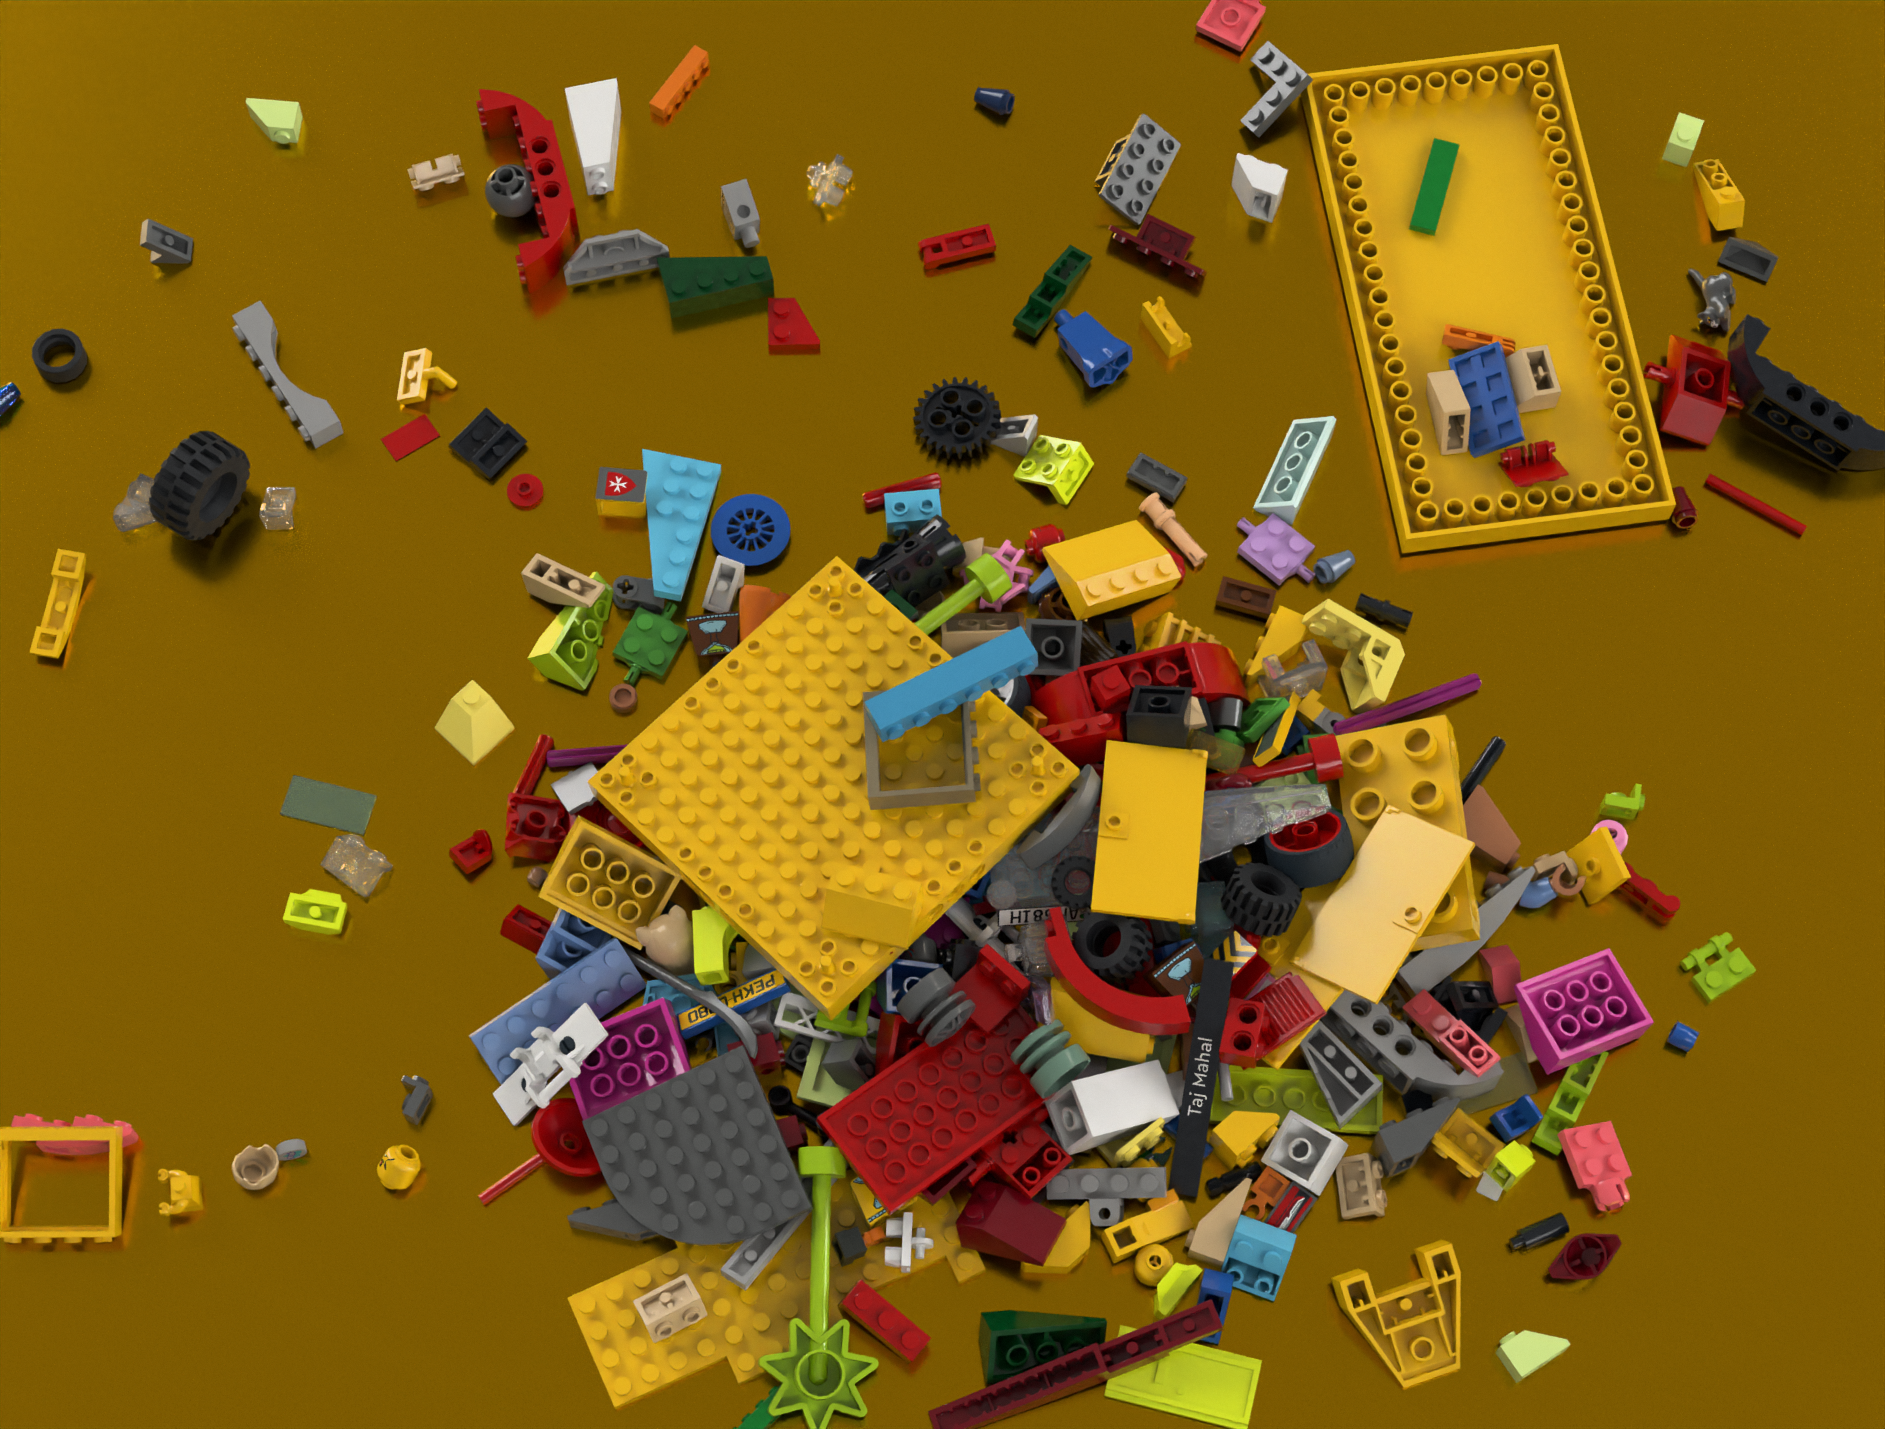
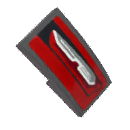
M1293 1181L1263 1223L1294 1234L1318 1198Z

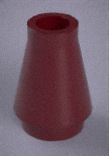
M1681 486L1672 489L1676 502L1672 512V522L1678 528L1692 527L1698 522L1699 512L1687 495L1685 488Z

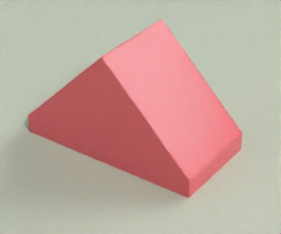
M1508 945L1479 950L1486 980L1490 981L1498 1005L1518 1001L1514 986L1521 982L1520 962Z

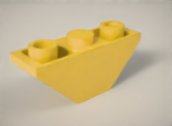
M1087 1201L1081 1206L1078 1204L1074 1205L1065 1214L1067 1224L1043 1267L1021 1262V1269L1024 1272L1067 1274L1088 1255L1090 1249V1205Z

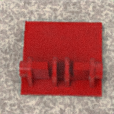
M1544 440L1536 442L1534 445L1532 443L1528 444V453L1525 445L1505 449L1504 452L1500 453L1501 462H1498V465L1515 487H1529L1533 483L1556 481L1560 477L1569 475L1552 454L1556 452V446L1553 441Z

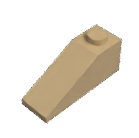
M538 553L521 572L527 592L549 603L590 608L605 589L604 584Z
M1245 1178L1199 1221L1196 1231L1190 1229L1184 1245L1190 1248L1187 1257L1221 1269L1252 1179Z

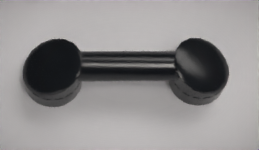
M778 1085L769 1091V1104L776 1113L796 1115L798 1119L816 1127L820 1136L828 1137L816 1122L817 1117L825 1111L816 1115L795 1104L791 1091L786 1086Z

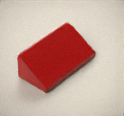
M517 904L503 919L500 934L537 954L552 922Z

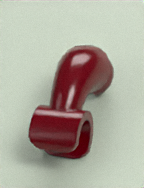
M1233 773L1220 780L1213 779L1206 783V792L1208 796H1211L1213 793L1214 800L1220 802L1225 797L1224 789L1234 788L1244 793L1251 789L1252 783L1251 779L1247 778L1246 775Z

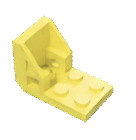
M1330 599L1325 600L1306 613L1302 624L1309 627L1312 633L1320 636L1323 635L1330 639L1336 647L1348 650L1340 670L1351 710L1355 713H1365L1384 703L1405 656L1400 640ZM1358 658L1363 661L1364 666L1358 663Z

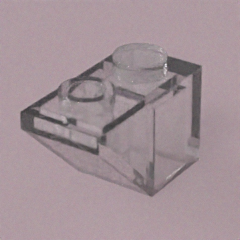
M140 473L137 480L129 485L127 496L122 503L116 506L113 513V520L118 530L125 532L157 522L152 516L149 506L150 489L155 483L153 478Z

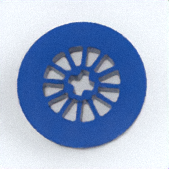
M744 494L728 500L717 510L711 523V538L717 551L723 557L745 564L744 566L761 565L773 560L784 550L790 537V521L785 510L774 500L758 494ZM747 513H753L751 519L748 518ZM758 514L762 515L759 520H756ZM742 515L745 521L740 520L738 517ZM752 527L755 528L756 534L746 535V530H751ZM757 542L764 546V548L759 549ZM744 543H746L744 550L739 549ZM751 544H753L755 551H748Z

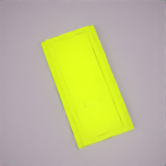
M1120 1325L1118 1337L1137 1329ZM1191 1343L1169 1352V1356L1107 1380L1104 1396L1231 1429H1247L1262 1360Z

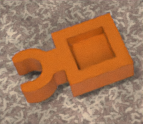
M1267 1165L1250 1189L1257 1196L1246 1201L1242 1210L1246 1213L1250 1206L1255 1205L1260 1210L1255 1220H1262L1265 1216L1266 1204L1268 1203L1275 1207L1291 1182Z

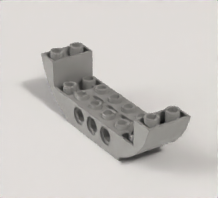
M1346 990L1341 993L1326 1011L1327 1014L1321 1018L1322 1023L1379 1075H1383V1078L1402 1095L1418 1089L1431 1094L1434 1101L1444 1097H1448L1449 1100L1459 1097L1460 1101L1468 1100L1492 1091L1504 1073L1498 1061L1479 1078L1466 1070L1458 1076L1452 1064L1446 1060H1440L1433 1053L1432 1047L1424 1040L1419 1041L1413 1036L1411 1029L1406 1023L1401 1020H1395L1382 1002L1379 1001L1376 1005Z

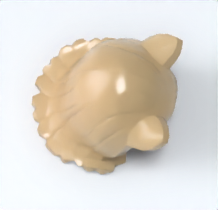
M673 906L669 914L655 918L649 924V927L642 926L635 929L638 941L646 948V958L676 976L695 973L693 922L688 920L686 911L681 906Z

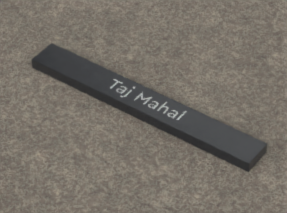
M1205 957L1168 1187V1191L1174 1189L1176 1194L1198 1196L1220 1059L1219 1048L1227 1015L1235 962L1208 957Z

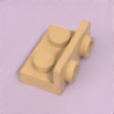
M1369 1153L1341 1158L1336 1167L1342 1217L1350 1219L1375 1214L1378 1217L1385 1216L1384 1207L1387 1206V1196L1381 1187L1380 1178H1383L1384 1175L1381 1162Z
M687 1273L633 1301L654 1343L670 1337L675 1332L695 1324L708 1315L702 1299Z

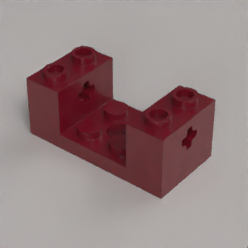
M773 1032L757 1036V1055L755 1059L751 1057L750 1059L759 1081L764 1082L782 1077L781 1067L786 1066L781 1040L775 1041ZM742 1040L727 1044V1050L729 1052L742 1045L745 1047ZM796 1115L776 1120L793 1162L798 1161V1148L809 1147L804 1123L798 1124Z

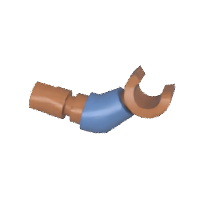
M1562 863L1555 870L1552 879L1545 877L1536 881H1530L1518 900L1520 902L1519 905L1528 908H1540L1557 897L1558 892L1568 896L1574 895L1584 886L1586 876H1580L1574 885L1566 884L1561 877L1562 872L1566 869L1564 863ZM1489 871L1483 889L1488 890L1497 883L1501 886L1509 878L1505 875Z

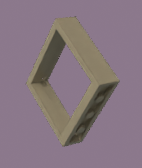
M887 690L863 692L867 791L870 810L976 802L975 791H981L980 774H974V765L979 764L978 747H972V738H977L976 720L971 721L970 712H976L975 701H966L958 705L961 706L965 785L881 791L879 736L867 716L864 702Z

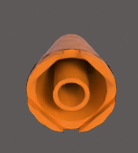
M741 586L739 592V644L792 596L781 591L778 595L770 592L771 588L762 586Z

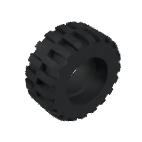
M199 431L189 435L188 439L184 438L179 443L180 445L169 453L168 459L164 460L161 465L162 468L154 478L155 483L150 489L149 506L152 516L156 521L187 540L204 539L206 535L213 534L217 527L220 528L225 523V519L234 512L233 509L236 504H239L241 495L247 487L246 481L250 476L248 470L250 463L246 453L210 431Z

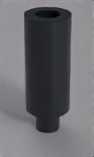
M1559 1212L1517 1230V1236L1510 1238L1509 1243L1513 1250L1520 1247L1528 1250L1569 1233V1225L1564 1215Z

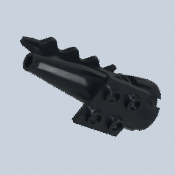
M936 514L916 530L911 537L904 528L898 541L893 544L882 542L877 554L872 558L859 557L854 571L883 597L892 589L915 608L950 585L945 571L964 562L966 553L956 534L952 536L947 530L951 526L945 519Z

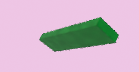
M1434 138L1409 230L1435 236L1459 144Z

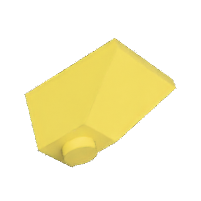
M473 680L450 700L435 726V730L473 766L515 729L493 698Z

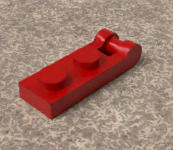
M989 224L926 238L918 243L920 253L924 254L923 263L926 269H934L940 264L996 251V243ZM937 248L941 249V252L934 253L933 251Z
M1624 861L1631 878L1618 887L1664 921L1671 920L1680 908V900L1674 895L1666 896L1658 890L1654 882L1646 878L1643 879L1634 872L1630 864Z

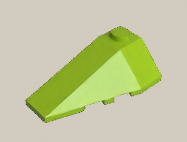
M593 572L589 578L604 584L605 589L590 608L566 605L538 639L528 656V660L545 677L581 691L586 689L597 670L599 662L596 659L598 646L602 645L604 639L601 636L604 621L608 620L613 597V588L597 572Z

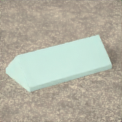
M1334 416L1293 420L1253 507L1254 510L1269 517L1274 513L1287 524H1293L1332 438L1336 423Z

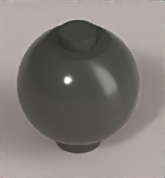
M507 164L495 169L488 177L485 185V195L490 207L496 213L510 218L520 217L528 213L534 207L538 196L533 197L530 182L534 181L533 175L526 168L515 164Z

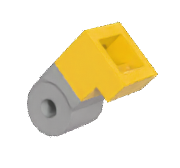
M1312 688L1298 705L1295 715L1314 734L1334 733V724L1345 720V718L1339 713L1331 712L1319 703L1321 694Z

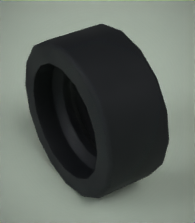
M52 329L43 333L36 339L32 347V358L39 373L46 380L55 383L68 382L75 379L83 372L87 364V353L80 338L74 332L66 329ZM66 344L74 348L75 355L67 364L60 367H51L45 364L44 357L52 347Z

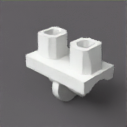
M904 1212L903 1218L887 1219L886 1237L902 1238V1247H885V1265L901 1267V1273H910L911 1248L916 1249V1259H924L925 1249L934 1247V1241L930 1238H925V1228H917L916 1237L912 1238L913 1213Z

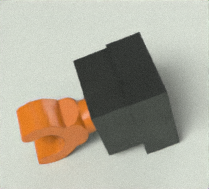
M857 1226L835 1233L832 1245L843 1267L853 1263L855 1259L865 1256L867 1247L883 1243V1238H886L881 1226L873 1228L862 1235Z

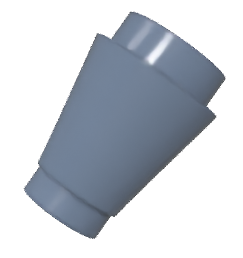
M1345 550L1318 559L1317 563L1313 566L1316 578L1323 584L1327 582L1333 583L1355 564V557L1351 551Z

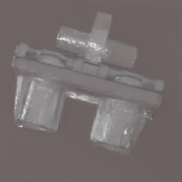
M837 154L834 161L829 164L827 171L825 170L826 164L823 162H819L818 166H810L806 174L811 179L810 185L816 188L819 183L821 184L813 203L821 206L824 201L835 206L839 204L844 190L834 186V180L846 186L853 173V170L842 164L844 157Z

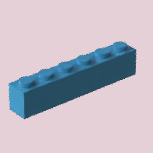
M1019 626L865 701L867 716L882 742L888 739H897L905 731L915 726H924L933 717L940 714H948L966 701H975L983 693L993 688H1001L1009 680L1019 675L1025 676L1030 674L1038 667L1037 651L1022 626Z

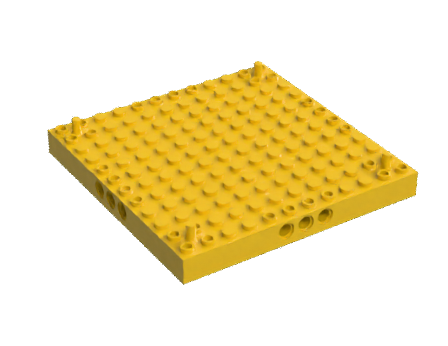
M836 556L587 782L595 798L832 1021L905 951V949L822 929L826 891L835 862L922 884L924 899L909 943L910 946L1073 791L1070 784L1080 774V769L989 690L975 700L976 712H970L971 721L976 720L977 738H972V747H978L979 764L974 765V774H980L981 791H975L976 802L870 810L867 791L863 692L892 689L953 658ZM957 706L955 710L948 714H940L931 718L924 726H915L905 731L897 739H888L882 742L879 737L881 791L965 785L961 706Z

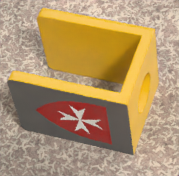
M600 467L595 498L598 515L646 518L645 491L647 471Z

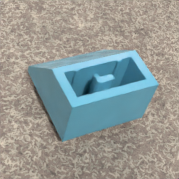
M1240 1214L1220 1272L1234 1275L1232 1286L1274 1301L1297 1235Z

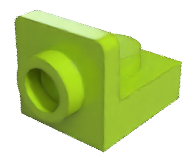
M1635 784L1630 798L1623 793L1606 794L1600 805V814L1633 820L1637 812L1642 811L1644 807L1645 794H1641L1642 785Z

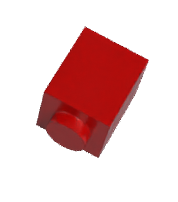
M1117 665L1091 677L1090 692L1103 714L1129 702L1131 688Z

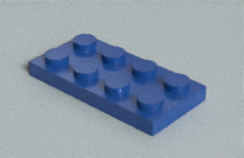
M1497 341L1448 359L1450 369L1455 371L1471 408L1468 441L1471 455L1477 458L1524 441L1525 436L1502 344Z

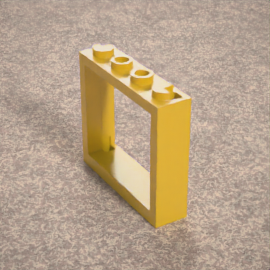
M123 1126L0 1127V1238H4V1242L20 1243L22 1238H33L34 1243H50L52 1238L64 1237V1243L82 1242V1237H94L95 1243L112 1242V1237L121 1235ZM110 1140L109 1225L11 1226L12 1141Z

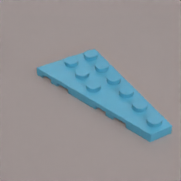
M642 449L643 469L648 474L645 493L654 596L681 601L721 474V464Z

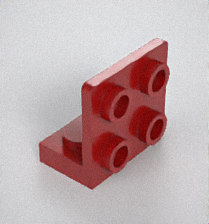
M986 944L979 951L977 963L955 984L949 996L963 990L967 995L964 1001L971 999L977 1006L969 1019L984 1033L989 1034L1028 996L1031 982L991 946Z

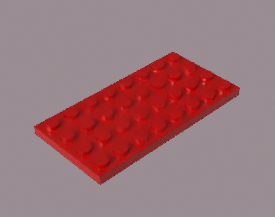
M1020 1004L989 1034L984 1033L968 1018L963 1027L953 1036L933 1047L923 1042L818 1116L816 1122L833 1144L838 1147L840 1153L885 1211L891 1215L1055 1095L1054 1093L1047 1098H1041L1029 1083L1037 1070L1035 1069L1023 1074L1019 1070L1023 1063L1016 1065L1010 1059L1011 1054L1021 1042L1039 1027Z

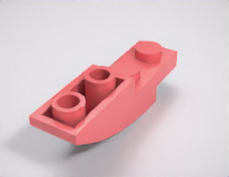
M1425 989L1402 1007L1404 1013L1423 1030L1425 1037L1472 1075L1479 1078L1501 1059L1461 1019L1458 1021Z
M25 1114V1117L14 1115L11 1127L71 1126V1124L62 1120H54L53 1123L42 1121L43 1118L40 1116ZM86 1115L85 1118L75 1116L72 1125L123 1126L122 1148L137 1142L139 1137L129 1123L114 1121V1124L103 1122L102 1118L94 1115ZM110 1140L36 1141V1145L42 1152L54 1154L88 1155L110 1151Z

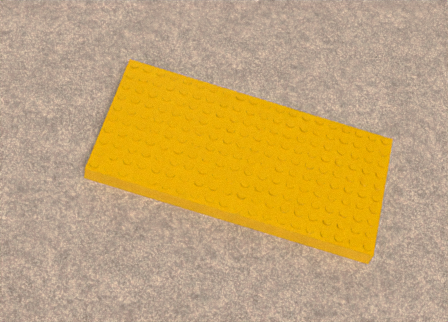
M1558 44L1309 73L1308 75L1313 81L1301 92V97L1402 553L1669 519L1676 506ZM1434 138L1459 144L1435 236L1409 230ZM1446 324L1514 339L1516 342L1515 352L1524 348L1548 346L1561 394L1556 407L1519 413L1525 436L1524 441L1477 458L1471 455L1469 445L1468 452L1440 454L1426 396L1427 373L1451 370L1448 359L1470 352V350L1466 349L1454 350L1442 344ZM1544 440L1553 441L1556 446V452L1552 454L1569 473L1568 476L1560 477L1556 481L1533 483L1529 487H1515L1498 465V462H1501L1500 453L1504 452L1505 449L1525 445L1528 453V444L1532 443L1534 445V443Z

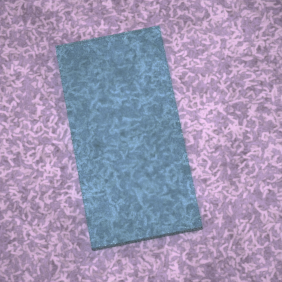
M293 775L280 814L364 835L377 795Z
M1519 1052L1501 1058L1499 1063L1504 1073L1496 1087L1478 1097L1461 1100L1456 1109L1460 1108L1469 1115L1519 1099L1525 1094L1532 1095L1538 1093L1523 1053ZM1464 1070L1456 1072V1074L1459 1076Z

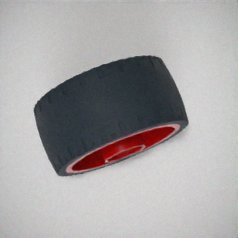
M1324 807L1296 809L1274 820L1268 826L1264 835L1265 851L1269 866L1280 870L1290 877L1299 888L1322 886L1337 880V878L1345 874L1354 859L1353 841L1346 819L1340 812Z

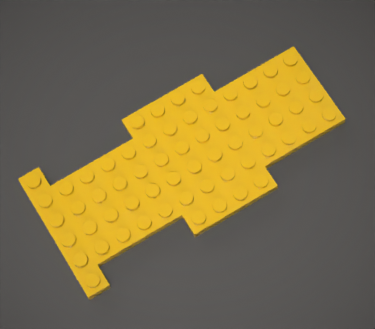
M854 1170L846 1171V1177L838 1178L831 1186L828 1330L839 1320L843 1319L838 1309L840 1307L838 1304L860 1279L873 1290H877L944 1258L947 1259L958 1284L986 1272L978 1252L961 1247L955 1224L960 1214L949 1192L933 1206L917 1196L915 1203L892 1217L903 1218L904 1212L913 1213L912 1238L916 1237L917 1228H925V1238H930L934 1241L933 1248L925 1249L924 1259H916V1249L911 1248L910 1273H901V1267L885 1265V1247H902V1238L892 1237L883 1238V1243L867 1247L865 1256L855 1259L853 1263L842 1267L832 1245L835 1233L857 1226L861 1235L869 1230L850 1191L849 1182L857 1177ZM812 1211L746 1291L723 1277L720 1271L744 1241L727 1245L703 1246L675 1241L676 1249L567 1298L615 1410L724 1359L728 1360L740 1386L767 1373L759 1367V1358L765 1355L789 1352V1322L794 1318H799L808 1327L810 1323ZM887 1221L880 1225L884 1231L885 1236ZM687 1273L699 1293L708 1315L695 1324L675 1332L670 1337L654 1343L633 1301Z

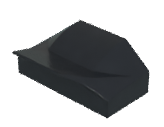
M1453 981L1445 986L1458 1021L1461 1019L1473 1031L1481 1030L1486 1017L1499 1007L1490 981Z

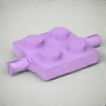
M1273 513L1264 523L1256 527L1246 520L1245 517L1237 523V527L1249 535L1239 546L1237 553L1280 586L1288 577L1296 573L1308 583L1315 577L1316 574L1303 565L1304 561L1314 552L1315 545Z

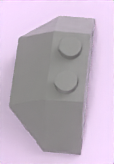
M639 229L622 230L615 234L596 235L590 239H585L563 267L566 285L658 267L657 258H670L668 246Z

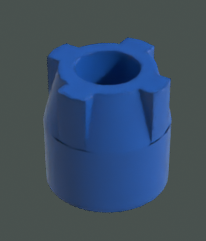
M1677 1021L1668 1036L1667 1042L1689 1052L1693 1048L1699 1032Z

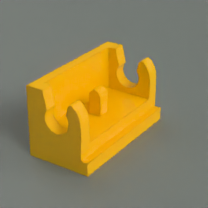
M1159 296L1157 303L1153 306L1149 301L1142 304L1140 319L1167 357L1171 358L1192 346L1191 338L1188 333H1184L1164 306L1165 301Z

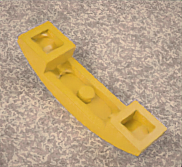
M58 549L51 572L54 578L41 627H36L30 649L31 654L58 659L62 653L80 600L86 565L85 553Z

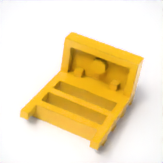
M1168 612L1147 623L1144 629L1145 638L1137 653L1180 643L1184 631L1189 634L1187 643H1197L1198 639L1204 643L1221 645V642L1215 640V636L1202 633L1200 628H1193L1187 625V621L1183 619L1178 620L1173 617L1174 614Z

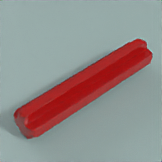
M935 472L865 492L862 495L863 502L866 508L884 504V493L938 489L942 486L939 474Z
M545 734L539 736L513 793L531 794L547 760V752L554 745L552 737Z

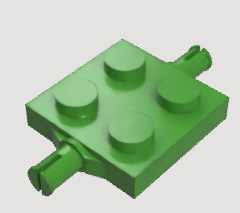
M667 602L661 615L653 614L641 607L637 608L613 651V657L624 661L630 667L626 677L623 679L624 683L634 686L640 673L650 674L663 680L688 635V630L674 624L670 620L677 610L675 604L671 607V602Z

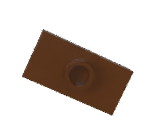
M1223 576L1215 605L1268 619L1276 590Z

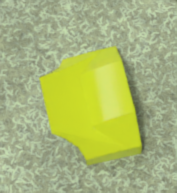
M309 889L303 894L290 893L283 921L285 924L300 930L327 935L341 934L347 903L342 902L340 894Z
M1175 1263L1157 1285V1292L1154 1295V1316L1159 1320L1168 1317L1200 1278L1203 1270L1196 1264L1184 1265Z

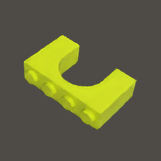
M710 906L703 907L701 910H693L694 970L700 985L730 982L728 952L733 939L739 933Z

